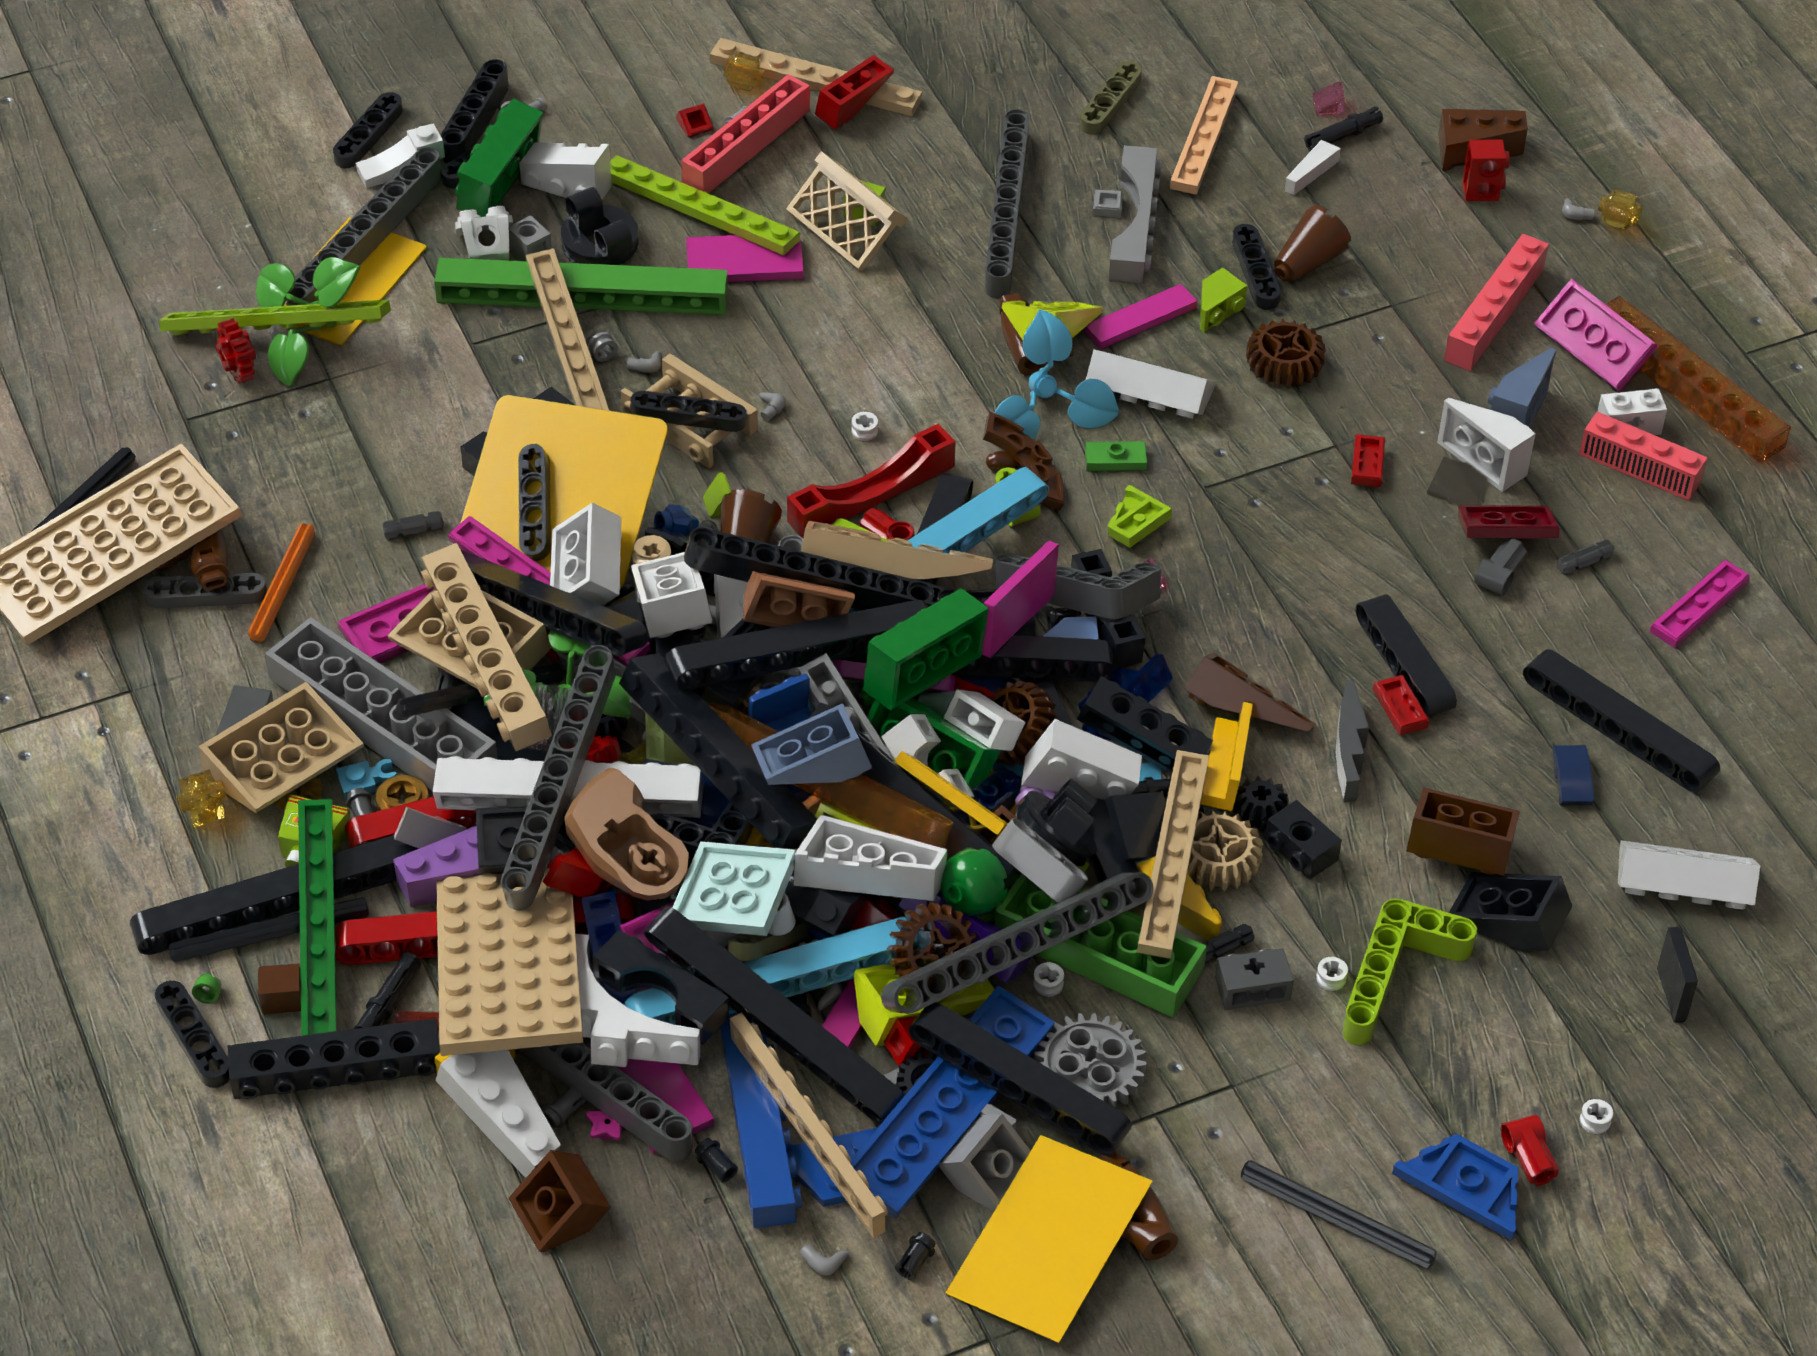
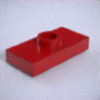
M1355 434L1351 484L1381 487L1385 437Z
M1403 675L1374 682L1373 692L1399 736L1428 728L1429 719Z

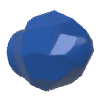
M669 504L664 511H658L654 516V528H665L685 536H689L691 531L699 526L698 518L691 515L690 509L682 505Z

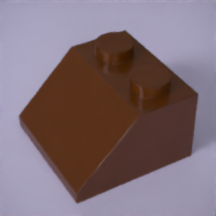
M550 1150L508 1198L539 1252H546L589 1232L611 1208L579 1154Z

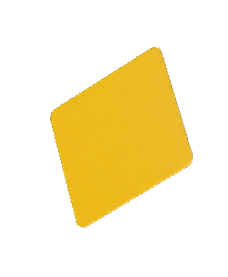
M512 395L503 396L496 403L461 522L470 515L522 552L519 545L518 457L520 451L526 445L538 444L548 454L550 460L551 548L549 554L544 559L535 562L551 573L552 529L593 502L621 516V589L627 578L634 552V543L638 539L667 437V424L658 418ZM537 454L533 455L532 460H528L533 466V472H537L535 469V459L539 458ZM540 481L530 483L527 487V493L530 495L537 494L541 490L542 483ZM533 510L529 513L527 521L529 523L538 522L542 517V511ZM531 532L534 535V545L529 547L532 551H535L536 546L541 543L536 538V532Z

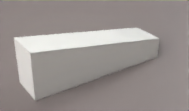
M1320 140L1286 177L1285 192L1295 195L1338 163L1341 148Z

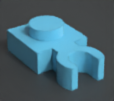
M383 759L373 767H369L368 761L337 768V778L345 801L347 794L355 788H364L367 792L373 794L377 792L376 785H381L385 780L396 776V772L385 773L393 770L391 759Z

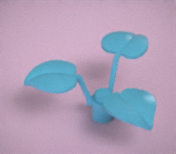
M1038 310L1034 320L1024 334L1022 347L1025 356L1033 363L1045 364L1048 362V364L1044 368H1040L1039 371L1034 372L1029 378L1028 385L1031 390L1029 406L1022 396L1014 395L1002 401L997 407L995 414L1007 418L1024 428L1023 432L1033 440L1040 428V419L1032 411L1036 406V397L1048 398L1057 393L1073 401L1067 413L1068 417L1076 425L1084 428H1098L1110 423L1118 416L1119 408L1113 391L1106 383L1098 379L1084 380L1076 387L1074 396L1059 389L1055 378L1047 373L1053 367V360L1063 361L1069 357L1072 350V337L1068 328L1059 318L1047 311Z

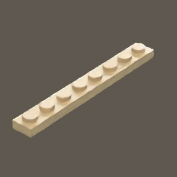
M723 38L719 39L710 53V63L780 81L789 74L810 85L811 90L818 92L847 73L844 70ZM885 82L866 104L913 116L922 101V91Z
M554 248L526 255V262L574 404L576 406L609 411Z
M1180 750L1176 752L1151 877L1154 887L1153 894L1146 902L1137 953L1171 959L1209 755Z
M742 1012L731 1017V1039L873 1238L886 1232L885 1216L888 1215L883 1200L880 1196H873L861 1170L856 1171L853 1168L843 1145L838 1146L835 1143L825 1120L820 1121L817 1118L807 1095L802 1096L797 1090V1084L791 1072L788 1070L784 1072L781 1068L775 1050L771 1046L766 1047L762 1041L761 1032L754 1022L749 1023Z

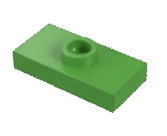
M1145 441L1085 442L1086 471L1147 470Z

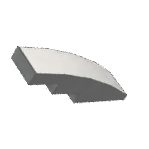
M1353 679L1346 682L1340 706L1336 739L1337 774L1344 802L1357 800L1360 782L1358 774H1361L1363 748H1366L1369 730Z

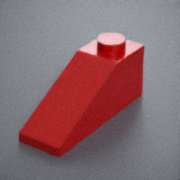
M872 55L820 90L815 115L833 129H837L858 113L891 77L894 69L875 55Z

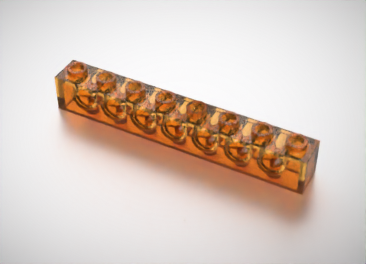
M1621 296L1605 304L1658 345L1656 350L1639 368L1640 371L1644 372L1658 383L1659 386L1671 393L1682 404L1689 407L1759 463L1764 462L1786 448L1791 426Z

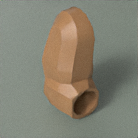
M607 768L589 781L572 801L564 817L566 834L594 873L605 881L634 897L646 901L665 899L676 893L682 885L688 871L689 853L680 839L659 826L641 808L644 798L636 784L618 769Z

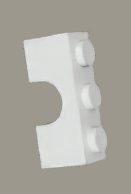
M910 714L881 736L886 744L885 747L894 760L903 751L912 755L926 766H928L929 752L941 742L925 714ZM944 769L938 773L971 798L974 797L958 769ZM933 792L939 799H941L944 802L942 795H940L937 792Z

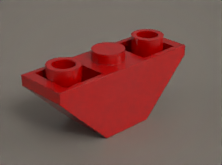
M574 847L569 853L564 855L562 853L556 855L547 866L549 872L542 881L546 886L587 900L607 892L611 886V883L594 873L577 847Z

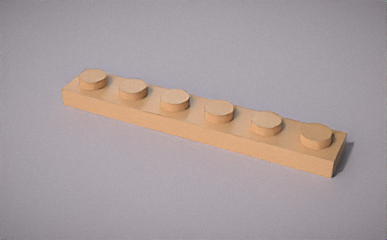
M1215 76L1211 77L1170 180V189L1197 195L1237 93L1238 81Z

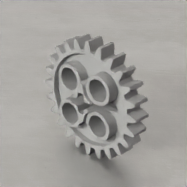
M1078 1013L1077 1022H1073L1066 1016L1064 1027L1055 1022L1052 1032H1049L1045 1040L1040 1042L1034 1056V1060L1116 1108L1117 1100L1126 1105L1128 1104L1129 1095H1137L1138 1086H1143L1147 1062H1145L1146 1051L1140 1050V1039H1133V1030L1129 1029L1122 1032V1021L1117 1022L1114 1026L1110 1025V1016L1108 1015L1102 1022L1097 1021L1096 1013L1091 1015L1090 1020H1085L1084 1016Z

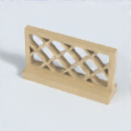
M821 151L815 159L819 163L786 209L855 267L863 271L897 225L902 228L908 218L839 162ZM824 174L827 176L828 188L817 191V182ZM845 191L846 203L835 205V193ZM828 195V207L818 209L817 197ZM810 199L811 211L800 213L797 209L804 200ZM864 206V218L853 220V208ZM846 210V222L836 224L835 212ZM828 214L829 226L818 228V216ZM882 221L885 225L876 235H871V223ZM864 224L865 237L854 239L853 227ZM847 228V241L837 243L836 231ZM865 243V252L857 260L854 257V246Z

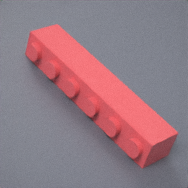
M787 74L681 160L682 183L708 194L810 111V85Z
M1526 234L1520 236L1448 335L1444 361L1468 371L1473 369L1544 270L1549 243Z

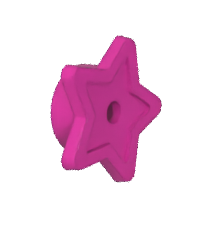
M589 1111L586 1113V1118L593 1124L590 1132L592 1139L599 1137L603 1140H620L622 1126L602 1111ZM606 1120L611 1121V1123L605 1124L604 1122Z

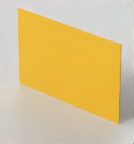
M1040 1135L945 1294L1060 1343L1153 1181Z

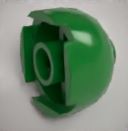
M968 847L958 852L946 861L940 889L941 895L946 904L952 907V910L960 911L965 916H981L991 912L1003 904L1008 893V888L1004 890L1005 884L1003 879L1007 878L1004 867L996 856L983 848L976 850L972 849L973 847Z

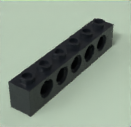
M436 1018L227 1045L229 1079L234 1099H252L257 1096L278 1093L289 1094L293 1091L308 1089L321 1090L331 1086L358 1085L363 1082L377 1080L390 1081L400 1077L415 1075L427 1076L437 1073L435 1057L440 1053Z

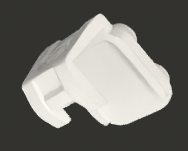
M505 206L488 208V213L485 217L477 215V210L474 209L460 211V217L457 218L458 222H455V233L459 236L463 232L469 255L468 259L509 261V226L513 224V218L505 210ZM489 229L494 233L495 242L491 246H483L479 242L478 236L482 230Z

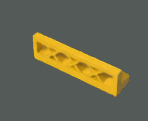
M1243 702L1238 722L1216 717L1212 734L1213 742L1210 746L1200 804L1228 811L1233 810L1241 778L1253 704Z
M901 751L894 762L918 778V781L924 786L925 784L930 788L928 789L932 793L937 792L942 795L944 803L952 810H963L970 818V825L977 831L988 828L999 836L1008 825L1003 819L912 755Z

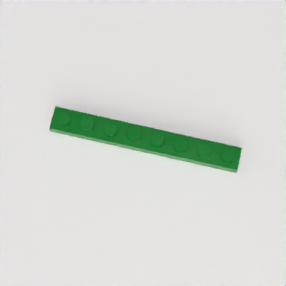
M332 799L298 800L301 1036L337 1031Z

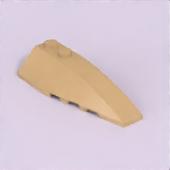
M808 521L805 527L801 552L910 579L958 576L992 569L993 559L955 550H950L949 554L943 553L942 548L927 544L919 545L918 548L912 547V543L908 542V540L900 538L888 539L887 542L881 541L880 534L813 521Z

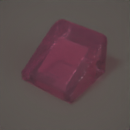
M1342 81L1313 93L1312 97L1316 114H1343L1345 95Z

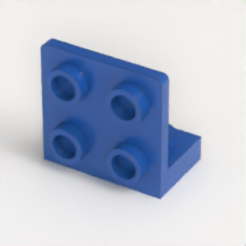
M807 674L790 677L783 681L782 684L770 689H761L749 698L747 734L753 743L810 717L812 714L808 708L810 678Z

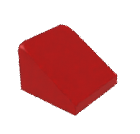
M704 103L680 110L676 115V119L687 137L714 129Z

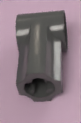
M1514 538L1508 541L1504 540L1490 560L1486 558L1482 561L1476 572L1474 583L1504 596L1513 581L1515 572L1526 559L1527 550L1523 547L1522 542Z

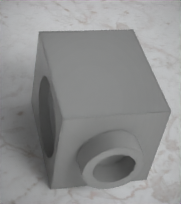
M530 215L509 226V249L522 261H526V255L552 249L551 234Z

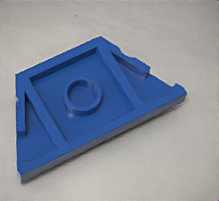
M877 1128L834 1136L833 1140L838 1146L843 1145L851 1160ZM806 1143L791 1145V1149L786 1150L787 1157H794L797 1175L795 1179L803 1187L810 1189L812 1196L823 1207L847 1202Z
M1457 1133L1442 1140L1439 1145L1429 1146L1421 1150L1418 1157L1405 1163L1400 1160L1393 1166L1392 1174L1511 1241L1514 1238L1516 1231L1517 1166Z

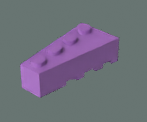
M477 825L393 859L397 884L410 907L437 902L436 881H442L451 876L467 877L484 874L479 873Z

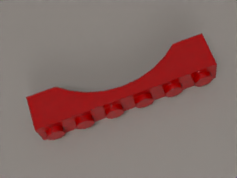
M939 423L913 435L906 445L890 460L861 478L834 486L812 484L787 496V522L804 538L805 527L808 521L832 525L839 518L847 520L955 467L956 441Z

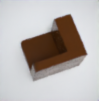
M299 963L261 966L258 968V998L263 1014L301 1011Z

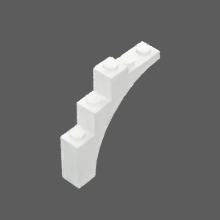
M575 934L583 1037L591 1038V1064L626 1067L628 1059L698 1065L700 1059V1029L673 1025L649 1018L626 1007L610 996L597 982L589 967V935Z

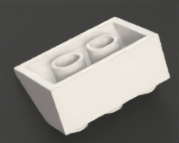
M592 502L552 529L550 586L601 606L617 597L620 591L621 516Z

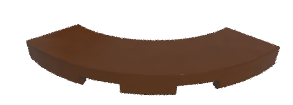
M989 412L983 440L1000 447L1009 453L1021 467H1028L1049 486V492L1040 504L1061 510L1065 497L1064 485L1061 474L1057 473L1052 463L1053 458L1039 441L1035 442L1023 432L1024 428L1007 418Z

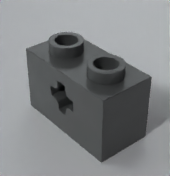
M1284 948L1263 949L1258 952L1239 955L1229 954L1217 959L1215 979L1225 1010L1291 1001L1294 980Z

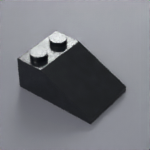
M1471 872L1449 913L1470 919L1476 925L1477 933L1516 949L1549 951L1572 908V903L1562 876L1506 873L1503 876Z

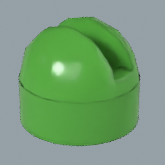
M210 973L202 974L193 985L192 995L202 1003H214L220 995L222 984L218 977L215 978Z

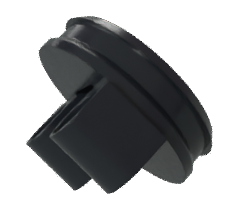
M594 187L566 197V212L569 216L562 224L561 240L563 252L568 259L579 264L622 265L635 254L639 244L638 226L635 219L628 212L618 207L603 205L600 194ZM594 234L595 245L586 237Z
M1072 778L1060 788L1053 799L1039 792L1029 791L1025 796L1024 802L1016 806V818L1029 826L1077 867L1084 866L1085 860L1093 856L1097 851L1096 843L1087 831L1094 820L1088 813L1097 802V799Z

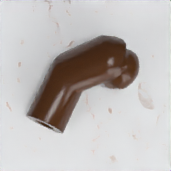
M1006 451L994 452L986 458V465L991 470L999 471L1003 468L1016 469L1019 465Z

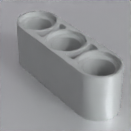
M1012 818L992 844L998 854L1058 903L1076 895L1088 881V877L1083 871L1029 826L1016 818Z

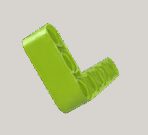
M1393 898L1384 902L1346 1008L1342 1030L1344 1039L1348 1043L1358 1046L1365 1045L1372 1039L1403 946L1454 961H1464L1470 958L1473 953L1477 934L1476 925L1465 917L1406 900Z

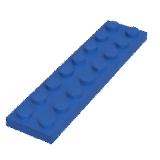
M999 985L969 1019L972 1023L1029 1057L1036 1051L1040 1042L1045 1040L1046 1035L1053 1030L1055 1024L1053 1020ZM938 1056L852 1157L851 1165L856 1171L861 1170L873 1196H880L887 1208L888 1214L897 1219L939 1168L946 1155L979 1117L981 1110L987 1103L992 1104L1000 1093Z

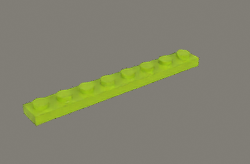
M618 155L610 160L612 183L781 255H785L800 241L799 231Z
M388 299L339 302L333 307H324L321 304L175 312L161 318L159 325L161 332L172 331V335H182L189 333L190 330L199 329V333L215 332L218 328V323L234 318L235 322H238L239 329L242 330L248 326H253L254 330H265L271 328V325H281V328L287 329L297 327L299 323H309L310 327H318L331 321H336L337 325L352 324L354 320H364V323L371 324L382 321V318L391 311L390 300Z

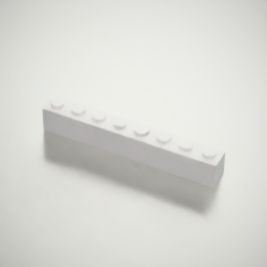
M459 756L438 758L433 785V796L437 809L476 810L528 806L544 761H530L524 758L497 760L491 757L464 759ZM585 760L569 804L570 807L572 801L589 781L607 768H615L636 784L644 798L641 808L649 815L652 813H665L675 817L700 818L704 787L703 775L697 766L691 764L675 766L651 762L644 765L628 764L621 761L595 763ZM558 774V775H556V776H554V777H560V776H563L564 774ZM547 802L544 805H550L554 802Z

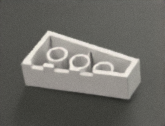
M820 815L795 853L794 886L934 901L941 889V880L947 861V849Z
M508 1050L451 1055L440 1064L435 1081L525 1178L550 1150L559 1151L560 1142Z

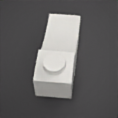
M434 123L408 130L407 136L391 148L376 156L357 162V172L366 188L386 183L419 149L434 148L439 152L440 159L444 158L443 139Z

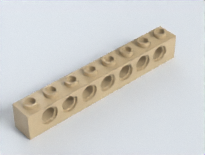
M454 543L421 557L425 566V570L421 571L427 589L434 588L435 591L431 592L435 605L438 610L444 608L443 620L449 632L452 630L456 632L452 636L460 653L465 651L467 654L463 658L471 675L477 673L478 678L474 679L482 697L488 695L490 700L486 701V705L492 718L499 717L501 721L497 723V727L504 742L510 740L515 751H518L551 737L552 734L546 715L458 544Z

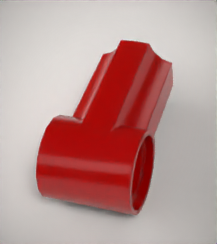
M873 507L865 512L863 519L860 521V527L880 534L881 537L887 540L895 538L909 540L915 536L914 527L910 523L905 521L896 522L881 510H876Z
M1537 1115L1501 1124L1500 1131L1503 1144L1510 1154L1515 1153L1530 1184L1541 1186L1558 1176L1559 1168L1546 1145L1545 1129Z

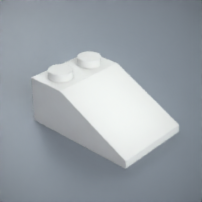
M1447 398L1444 400L1437 443L1501 492H1504L1527 476L1536 433L1512 416Z
M685 552L631 565L650 638L656 636L664 638L671 636L676 631L684 629L696 630L704 627L705 624L712 623L708 600L699 570L690 568L685 563Z

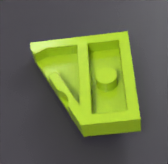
M1128 485L1125 489L1123 502L1118 503L1115 509L1116 514L1111 517L1107 526L1108 536L1131 548L1173 518L1172 508L1139 489Z

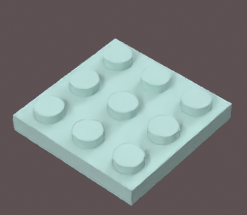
M700 842L672 908L679 911L701 930L767 936L794 870L796 851L793 849Z

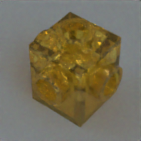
M210 769L178 780L181 793L176 795V799L181 812H187L194 828L225 817L222 800L227 798L221 780H214Z

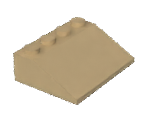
M482 591L521 669H532L551 649L544 624ZM430 592L387 635L388 639L477 688L474 679L478 678L477 673L472 675L469 673L463 658L467 656V653L465 651L462 653L458 651L452 636L456 632L455 630L448 631L442 617L445 610L444 608L437 609Z
M304 682L198 747L201 768L221 791L257 813L364 747V743L307 682Z

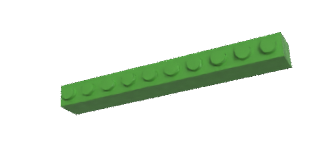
M438 259L434 280L437 303L541 307L526 261ZM559 263L575 309L725 315L728 296L727 270Z

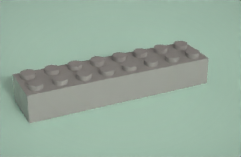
M312 617L308 618L265 653L269 679L288 692L307 682L365 745L385 759H391L394 765L410 776L420 779L432 791L438 758L459 756L464 759H482L491 757L498 760L496 742L446 708L406 718L401 717L396 710L397 701L401 698L423 694V692Z

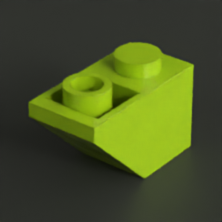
M1221 268L1202 280L1200 330L1203 333L1214 326L1220 325L1223 320L1234 313L1240 312L1245 307L1247 285L1225 268Z

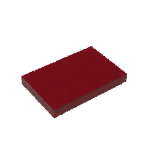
M1458 506V518L1466 538H1559L1560 528L1549 506Z

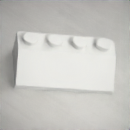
M1095 349L1093 350L1086 380H1101L1113 392L1121 393L1119 398L1121 400L1137 403L1138 398L1149 401L1147 407L1165 411L1166 406L1177 408V415L1192 419L1194 413L1203 415L1216 385V381Z
M1620 841L1618 884L1620 887H1625V893L1644 896L1646 890L1659 892V898L1678 900L1679 895L1692 897V902L1712 905V900L1726 901L1725 906L1734 909H1745L1746 904L1755 905L1760 865L1753 858Z

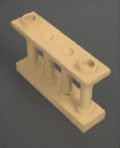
M668 354L662 359L663 378L646 391L663 393L669 387H672L682 393L680 396L740 404L747 410L746 426L741 431L751 436L758 430L757 408L674 355ZM626 388L621 390L622 412L631 414L630 400L634 393ZM675 407L667 408V410H670V411H679V410H680L679 408H675ZM705 411L697 412V414H699V415H709V414H710V413L705 412ZM666 423L668 427L666 441L689 455L692 460L700 462L709 469L713 466V446L731 433L729 431L714 430L703 439L693 432L697 427Z

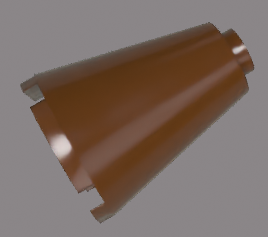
M1319 205L1310 206L1275 259V273L1283 281L1294 282L1346 252L1351 246L1348 245L1351 241V236L1347 227L1336 215L1333 218L1325 213L1328 210L1327 208Z
M748 489L732 490L730 496L725 494L722 499L721 532L767 543L781 520L782 509L775 500H773L772 504L765 501V494Z

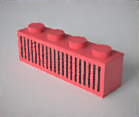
M1598 411L1584 429L1579 452L1581 456L1688 501L1702 482L1708 458Z

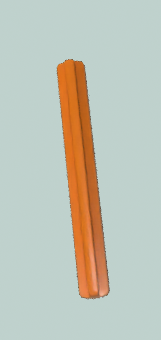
M301 523L298 526L248 630L251 641L261 643L265 640L315 536L313 525Z

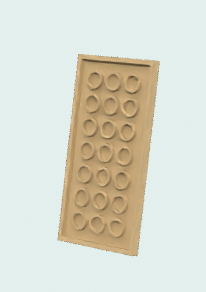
M181 443L1 549L0 612L26 645H29L242 517V512L239 506Z
M546 869V870H545L543 879L545 878V876H546L547 873L549 872V869ZM484 873L478 876L467 877L451 876L442 881H436L439 1041L441 1056L583 1043L572 894L546 886L541 882L533 904L524 910H514L505 901L501 885L503 873ZM516 887L513 891L521 890L524 887Z

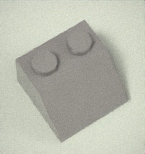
M1002 1113L979 1115L942 1160L939 1167L958 1191L994 1212L1031 1150Z

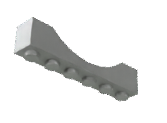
M1124 145L1120 185L1133 200L1137 215L1131 225L1112 240L1109 281L1143 283L1144 272H1150L1151 255H1146V252L1152 253L1154 236L1148 235V233L1154 234L1156 217L1150 215H1156L1158 198L1153 197V195L1158 196L1160 179L1155 177H1160L1162 160H1156L1157 148Z

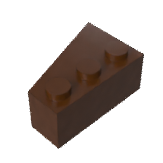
M1442 109L1438 132L1442 171L1449 170L1451 165L1465 162L1469 140H1503L1504 149L1509 151L1510 157L1523 155L1528 131L1526 111Z

